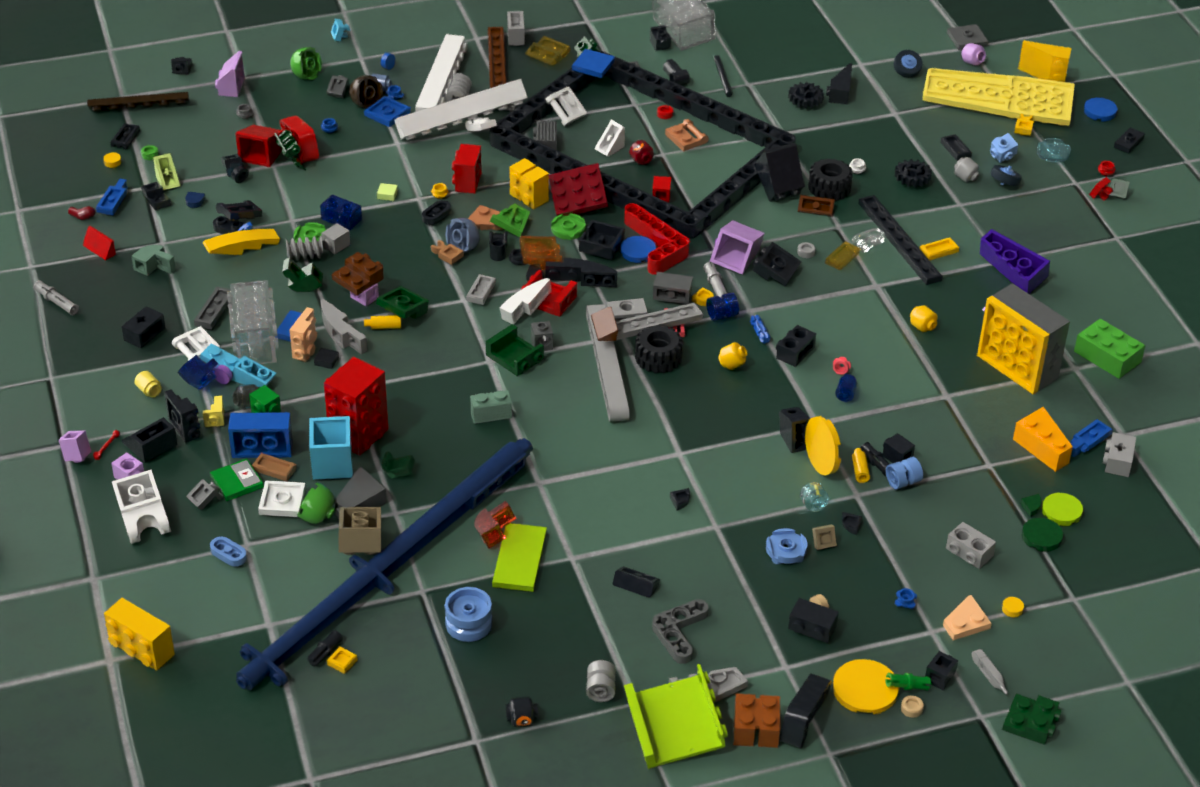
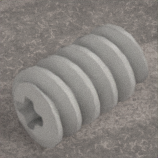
M456 73L453 76L445 96L446 102L469 94L472 81L468 76L462 73Z
M313 236L311 242L308 237H305L304 242L301 238H298L297 243L291 238L290 244L286 240L288 258L293 259V256H295L298 261L300 255H302L303 259L306 260L309 254L310 258L314 259V255L317 254L318 258L321 259L323 253L322 236L319 237V241Z

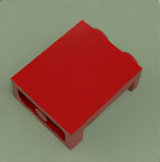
M538 270L532 275L526 285L522 286L521 290L537 281L543 280L542 271ZM571 280L566 287L550 281L552 291L536 309L560 317L577 297V282Z

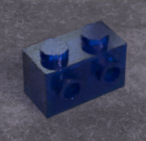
M333 194L320 205L322 220L332 224L337 223L347 230H351L362 220L361 205Z

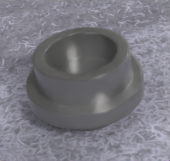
M241 104L238 106L236 114L238 117L247 119L253 115V109L249 104Z

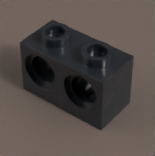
M796 325L792 330L788 331L782 340L778 341L776 345V359L796 367L815 348L816 333Z

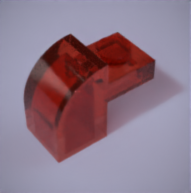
M505 501L489 512L486 508L477 515L474 525L482 541L490 549L506 538L502 528L516 520V517L509 504Z

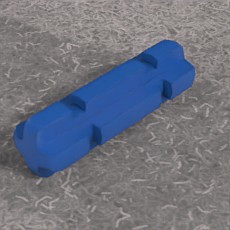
M752 315L750 322L754 326L753 328L761 343H769L771 336L767 332L763 321H761V317L759 315Z

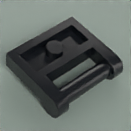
M250 200L243 201V203L216 204L217 213L224 214L231 221H238L244 218L251 220L255 219V217H262V209Z

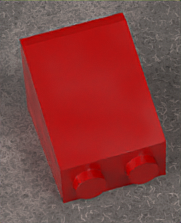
M251 125L235 133L237 152L241 156L242 162L271 167L282 150L276 142L278 139L274 133L276 132L280 135L284 130Z

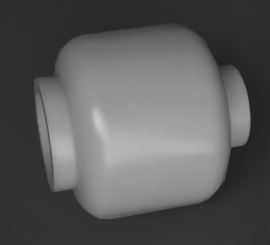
M969 157L960 158L954 165L955 175L964 182L975 181L980 174L978 172L979 165Z

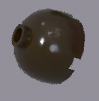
M362 75L351 83L349 92L352 101L357 106L369 108L382 98L383 88L376 77Z

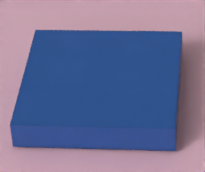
M585 49L573 63L572 70L602 78L615 62V56Z
M384 96L364 110V116L391 127L395 124L394 120L398 117L409 114L411 107Z

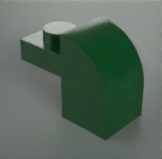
M290 257L284 260L282 272L286 278H289L288 287L291 290L311 292L322 286L323 273L313 263L300 268Z

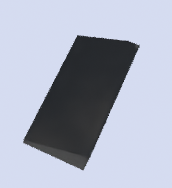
M622 566L615 571L613 585L650 598L661 579Z

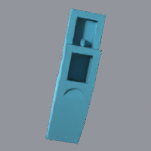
M212 343L200 355V360L215 368L219 365L227 366L232 372V381L244 385L267 386L276 376V372L246 356L240 359Z

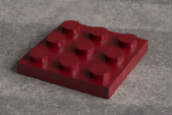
M599 163L549 175L556 216L560 214L568 216L570 213L580 214L608 207Z

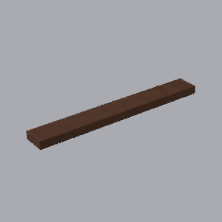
M488 27L490 88L506 83L503 27Z

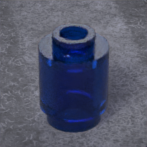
M846 374L839 379L835 395L839 400L849 402L854 398L858 384L853 375Z

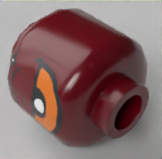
M638 140L631 145L629 154L637 164L646 165L653 159L654 150L646 141Z

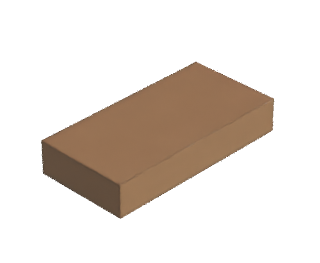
M263 453L252 464L256 472L286 482L297 469L295 463Z

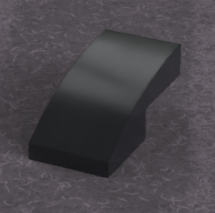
M157 181L140 186L145 198L154 210L171 206L170 198L164 194L163 187Z

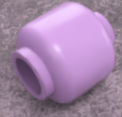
M969 43L962 50V59L965 63L977 66L986 58L985 49L981 45Z

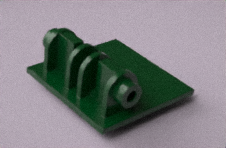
M284 130L280 135L275 132L274 134L278 139L276 142L282 148V153L287 158L291 157L296 167L300 166L306 170L297 155L300 152V146L291 131Z

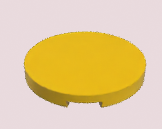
M822 416L812 417L808 421L805 430V444L808 457L813 467L821 475L834 474L841 463L838 445H841L838 432L829 419L826 420Z
M858 659L845 663L836 671L833 679L836 699L842 706L855 713L860 711L878 714L888 710L896 702L899 687H887L885 679L890 678H887L886 675L887 673H894L887 666L867 659Z

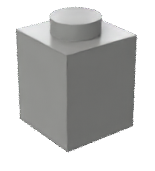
M337 223L321 233L323 247L333 254L350 245L349 230Z

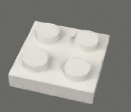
M265 480L258 508L259 515L297 517L298 512H301L300 506L306 490L305 483Z

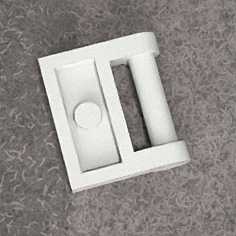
M569 86L549 95L545 99L561 118L563 126H567L587 114ZM556 99H558V101L560 102V104L562 105V107L565 109V111L567 112V114L569 115V117H567V115L564 113V111L562 110V108L560 107V105L557 103Z
M201 326L177 336L172 341V345L188 358V362L192 366L200 363L201 353L211 343L220 348V345ZM189 342L197 352L193 353L185 343Z

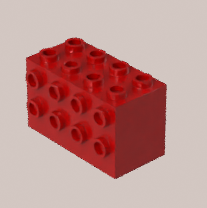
M353 356L331 377L325 380L324 392L327 417L350 416L352 452L360 456L389 429L385 371Z

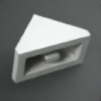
M611 120L595 150L609 157L625 146V127Z

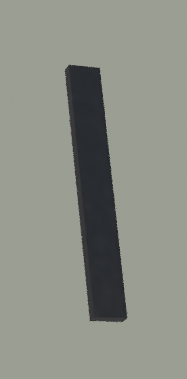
M875 195L860 198L858 204L926 285L942 281L943 276Z

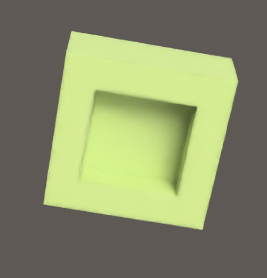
M380 183L377 199L394 201L398 191L397 185Z

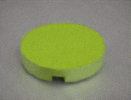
M1054 493L1047 496L1043 501L1042 513L1059 526H1070L1072 523L1080 521L1083 514V505L1072 495Z

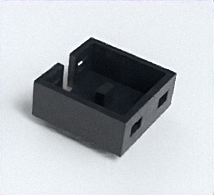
M591 220L587 226V231L579 239V251L612 260L624 241L625 228Z

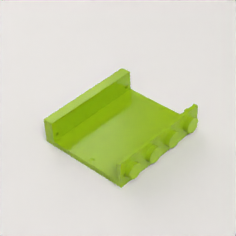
M700 664L697 665L698 675L636 693L632 683L624 685L626 698L648 769L726 747L724 738L728 737L725 724L720 725L719 720L722 719L719 706L714 707L713 702H716L713 689H708L707 685L710 684L707 671H702Z

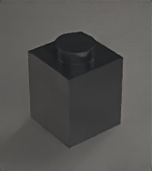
M898 433L891 438H887L883 444L884 458L892 463H901L902 460L914 456L915 445Z

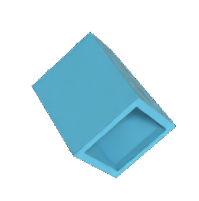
M350 416L309 418V449L313 480L351 478L353 476Z

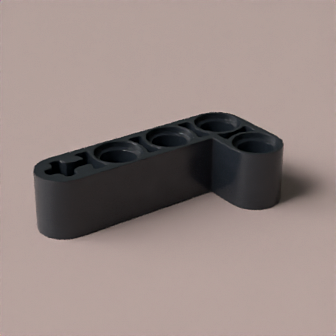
M812 673L809 674L786 710L780 735L781 742L798 748L803 747L809 724L827 698L832 680Z

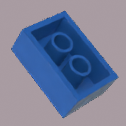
M290 412L230 413L228 432L232 458H258L261 453L276 458L292 456L293 437Z

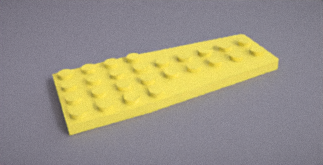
M930 68L927 72L922 99L928 102L1007 116L1011 119H1020V114H1024L1025 117L1033 115L1032 121L1069 126L1074 83Z

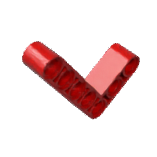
M630 203L625 206L624 223L643 237L651 239L658 246V248L648 254L647 270L650 274L656 275L657 272H664L688 258L690 241L686 236L637 204Z

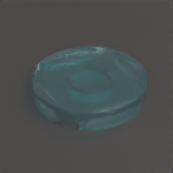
M1047 138L1043 142L1040 141L1036 150L1037 155L1041 159L1053 163L1066 161L1071 151L1068 144L1066 145L1064 141L1056 138Z

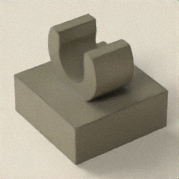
M832 524L812 528L814 547L817 550L837 546L835 527Z

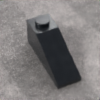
M849 63L831 79L830 86H827L826 96H829L828 103L848 104L852 63Z

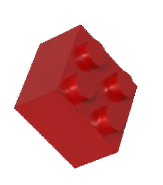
M461 144L459 150H456L455 160L452 161V171H454L452 184L455 185V192L476 193L482 174L480 145Z

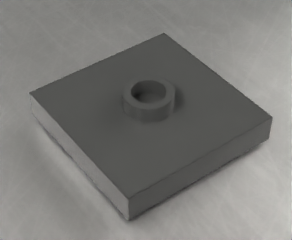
M977 24L947 28V34L958 50H963L969 43L983 47L988 46V40Z

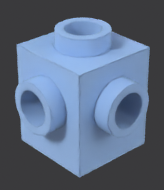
M1007 133L1002 137L995 138L991 142L990 153L999 163L1005 160L1008 161L1017 154L1018 144Z

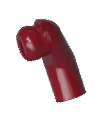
M90 206L81 209L70 207L68 210L69 215L80 220L93 217L96 213L95 209Z

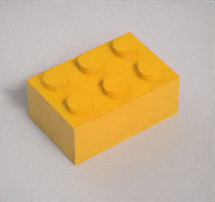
M124 598L119 599L104 612L105 626L110 644L124 650L129 656L139 659L145 666L158 670L175 655L170 625Z

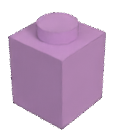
M85 430L68 431L59 439L65 461L82 462L92 452Z

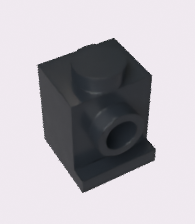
M666 25L650 27V42L656 51L671 49V36L666 30Z
M939 651L928 664L925 677H930L931 685L944 691L946 684L957 671L958 660Z

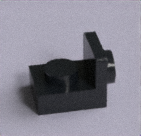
M176 57L171 59L172 74H189L192 58Z
M238 154L221 157V162L225 166L227 176L229 177L237 166L243 165L241 156Z

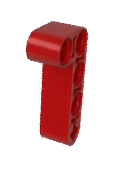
M297 115L280 119L281 129L291 131L300 146L298 155L302 163L319 159L314 130Z

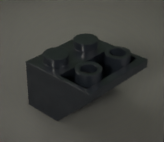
M164 417L122 439V443L144 463L178 445L175 427Z

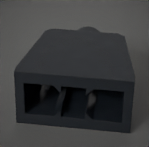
M799 407L782 409L779 413L780 434L791 453L806 450L805 430L810 420L809 416Z

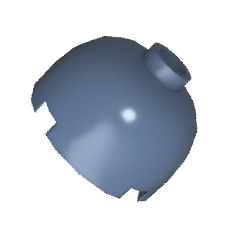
M467 218L452 219V222L446 227L445 236L447 244L458 247L464 253L472 251L478 245L480 238L477 225Z

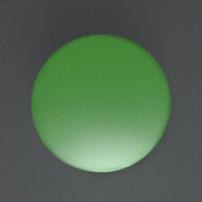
M153 145L143 147L141 149L142 158L154 160L153 157L159 156L158 148Z

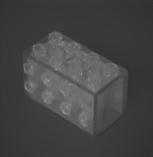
M652 0L653 19L659 26L666 25V30L671 36V40L681 51L715 39L716 27L714 19H716L714 11L707 6L706 2L702 0Z
M268 280L230 284L231 291L227 292L231 339L236 341L232 342L233 353H237V357L240 359L246 356L259 364L275 363V349H279L274 300L271 299L273 298L272 287L268 288Z

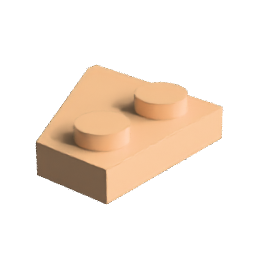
M969 595L944 619L943 627L952 640H956L990 629L991 622L972 595Z

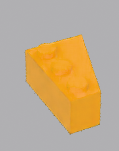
M1044 407L1016 422L1013 436L1014 441L1055 472L1069 464L1073 446Z

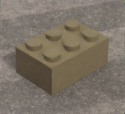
M340 507L339 553L353 555L356 552H364L367 555H373L381 552V507Z

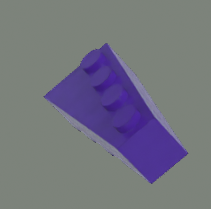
M993 229L981 238L980 255L1009 281L1028 294L1049 276L1050 261Z

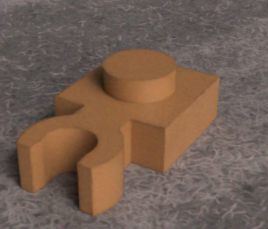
M441 240L437 241V246L431 245V251L434 254H438V258L451 265L464 256L463 250L452 244L446 246Z

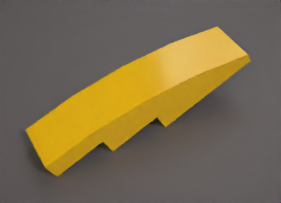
M252 229L219 235L204 240L203 244L209 254L242 255L244 249L260 250L262 244L278 245L280 238L274 229Z

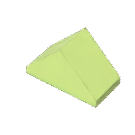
M171 153L153 157L156 178L163 187V191L180 187Z

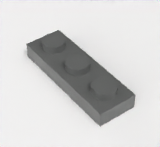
M217 286L194 319V325L212 330L234 297V290Z

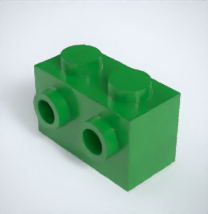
M263 385L249 394L251 413H281L280 396L267 386Z

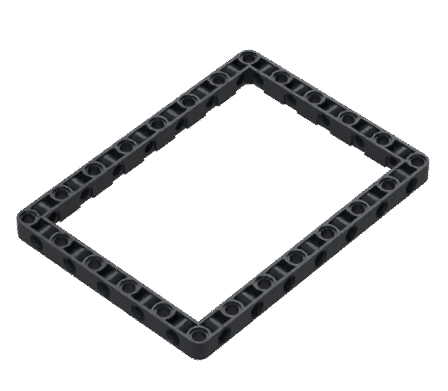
M596 51V52H600V53H603V54L611 55V54H608V53H606V52H604V51ZM615 57V62L604 74V76L611 78L617 83L636 89L644 95L661 100L671 107L688 112L698 119L715 124L723 130L742 136L750 142L765 147L689 212L601 172L608 202L625 209L627 204H637L688 239H693L701 234L761 182L754 164L765 150L796 142L795 135L618 57ZM572 68L498 121L496 123L497 126L491 127L490 145L519 160L525 158L535 164V167L538 166L549 174L587 166L574 158L522 135V133L529 129L537 120H541L552 111L553 107L545 100L549 95L568 86L575 93L592 82L595 76L573 71Z

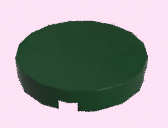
M1046 518L1028 520L1024 524L1021 534L1026 545L1029 547L1033 546L1038 551L1055 550L1063 539L1062 528L1056 522Z

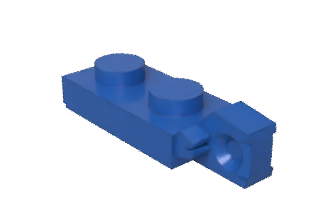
M119 179L115 186H109L96 206L97 213L114 215L127 195V180Z
M1096 419L1073 436L1070 442L1073 446L1071 456L1075 457L1081 451L1084 453L1109 437L1113 429Z

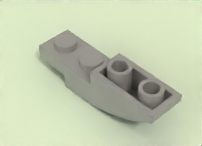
M322 299V320L331 338L343 349L350 346L361 355L367 352L366 336L348 324V317L344 312H341L333 304Z

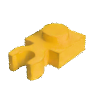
M1020 114V119L1017 118L1014 133L1031 136L1034 123L1032 121L1033 115L1025 117L1024 114Z

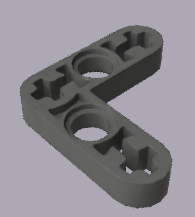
M697 599L653 617L652 629L677 663L686 664L692 659V647L679 629L704 620L708 616V604L704 600ZM681 614L686 618L680 620L675 618V616ZM675 636L678 639L676 641H669L667 637Z

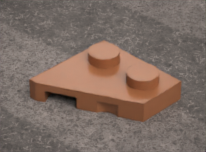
M480 205L468 218L477 226H480V230H503V228L489 222L492 215H498L500 211Z

